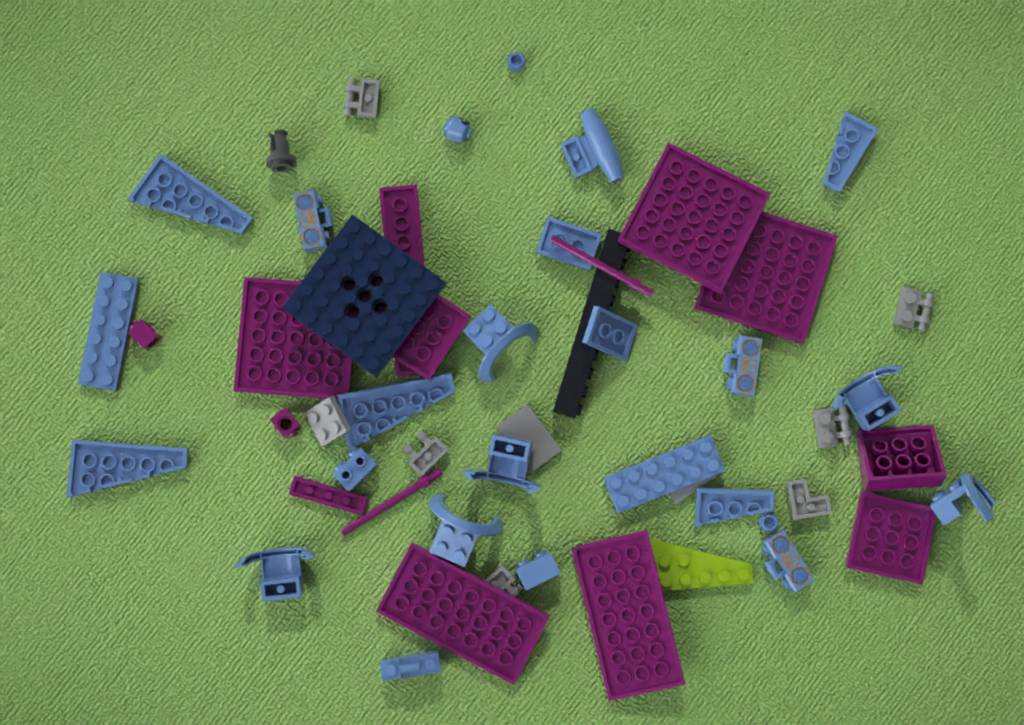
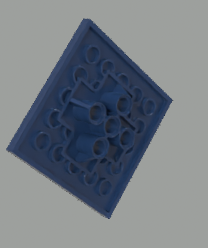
M352 214L282 308L377 378L447 283ZM376 277L382 278V283L379 286L372 285V281ZM349 281L355 282V287L352 290L345 289V285ZM363 293H370V300L367 302L361 301V295ZM379 304L386 305L384 313L376 312ZM352 308L359 310V314L356 317L349 316V311Z

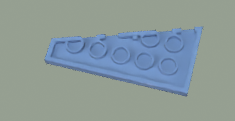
M162 154L158 156L127 198L130 202L239 234H244L254 220L247 213Z
M452 373L433 375L430 381L423 377L338 394L340 408L351 428L349 432L345 433L348 450L351 451L359 444L369 441L370 438L377 434L385 432L408 419L409 416L419 413L427 406L454 393Z
M72 440L66 498L188 468L189 448Z

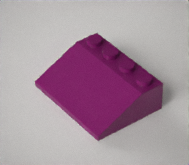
M934 425L879 428L870 431L857 430L860 472L865 492L942 486L947 474Z

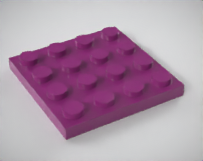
M860 491L845 567L923 585L936 514L929 506Z

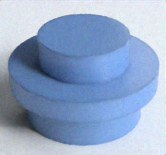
M515 52L509 55L507 65L512 71H521L526 65V59L523 54Z
M765 513L759 519V526L765 532H773L778 527V519L772 513Z

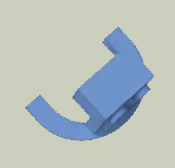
M491 304L462 330L468 339L485 354L478 370V375L484 383L493 382L496 379L492 374L494 362L509 344L524 336H529L536 342L539 336V329L535 324L524 323L513 327Z
M887 365L857 378L836 394L831 405L832 408L838 409L847 403L862 430L870 431L902 411L893 395L887 394L878 377L886 374H895L903 369V367Z
M495 433L492 435L488 470H463L464 475L471 481L487 479L523 487L527 489V493H533L541 489L542 486L535 481L526 479L533 441Z
M962 473L960 478L952 482L946 491L941 489L934 494L930 507L943 525L961 515L964 507L957 498L965 493L968 494L972 503L986 522L994 516L987 505L991 508L997 503L974 475Z
M444 494L433 495L429 501V507L442 521L429 552L465 567L478 535H498L502 530L503 524L496 516H494L492 522L487 524L464 520L451 513L444 506Z
M305 547L270 549L246 555L234 566L243 567L252 562L261 561L263 579L260 581L262 601L302 597L305 593L301 556H303L302 560L313 559L316 554Z

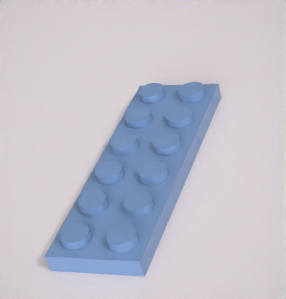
M104 272L100 273L78 380L79 385L118 391L129 337L128 332L130 331L140 279Z
M709 435L605 476L603 479L618 514L724 472L725 468L712 436Z

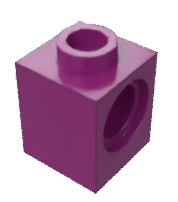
M142 319L135 321L130 326L131 330L128 332L140 346L148 351L162 337Z
M283 408L270 419L284 438H293L300 432L299 428L302 427L288 408ZM286 419H290L292 422V426L288 430L283 428V422Z

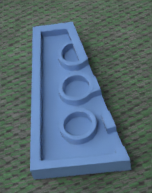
M845 111L823 186L840 194L876 135L878 128Z
M696 487L694 525L697 527L706 523H716L725 519H736L740 516L773 511L775 492L774 490Z

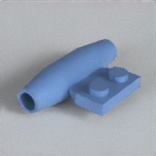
M594 108L582 112L580 115L586 136H576L560 144L575 179L593 172L597 165H599L610 183L622 180L625 176L619 153L606 125Z

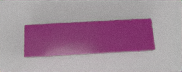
M294 476L289 491L290 495L362 516L364 515L369 498L368 496Z

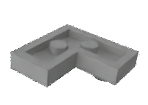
M806 479L786 482L793 520L832 514L829 495L810 497Z

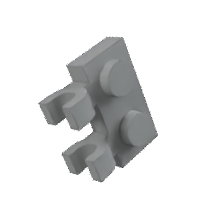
M423 430L416 435L425 444L418 453L409 444L403 448L412 458L408 464L420 476L449 450L436 436L430 439Z

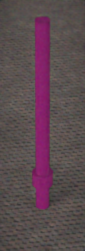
M554 235L551 237L549 242L630 286V289L638 290L649 297L653 294L654 290L641 284L642 281L630 278Z
M437 469L427 476H422L415 484L342 528V534L344 536L421 488L425 489L430 486L431 482L442 476L443 473L440 469Z

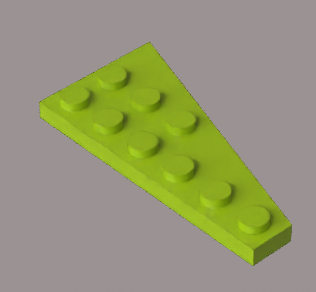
M650 539L663 591L754 584L752 564Z

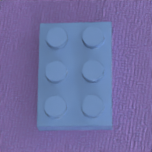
M548 216L536 253L590 271L591 264L549 241L554 235L594 257L602 234Z
M594 306L582 343L617 359L627 361L638 325L599 306Z

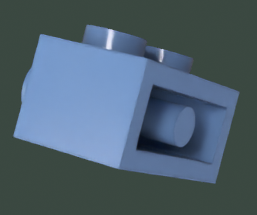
M355 448L348 455L349 459L345 463L341 462L334 468L336 472L333 476L349 492L379 465L363 448L359 450Z
M543 550L535 554V559L531 561L525 559L517 563L518 567L515 570L526 591L561 574L550 551L546 553Z

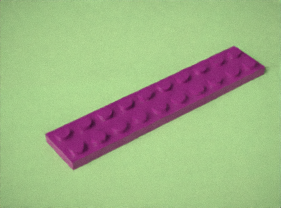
M417 184L379 188L384 238L425 267ZM395 359L396 377L419 375Z

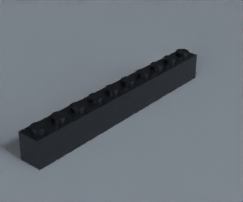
M608 229L599 260L618 271H624L627 259H624L625 252L630 251V248L617 242L621 232ZM598 268L595 270L553 409V413L575 419L576 415L580 416L583 407L580 404L581 397H586L588 387L585 384L587 379H591L594 368H591L593 360H597L599 350L582 343L593 307L599 306L607 311L609 306L613 307L616 298L613 295L614 288H619L620 280Z

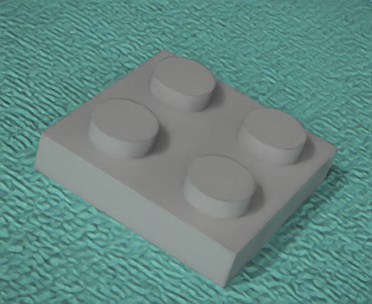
M334 396L328 397L305 412L322 447L351 430Z

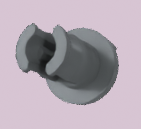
M282 129L274 130L275 135L269 134L271 138V156L266 158V166L274 172L290 171L292 167H297V160L294 155L290 154L289 142L287 140L288 132Z

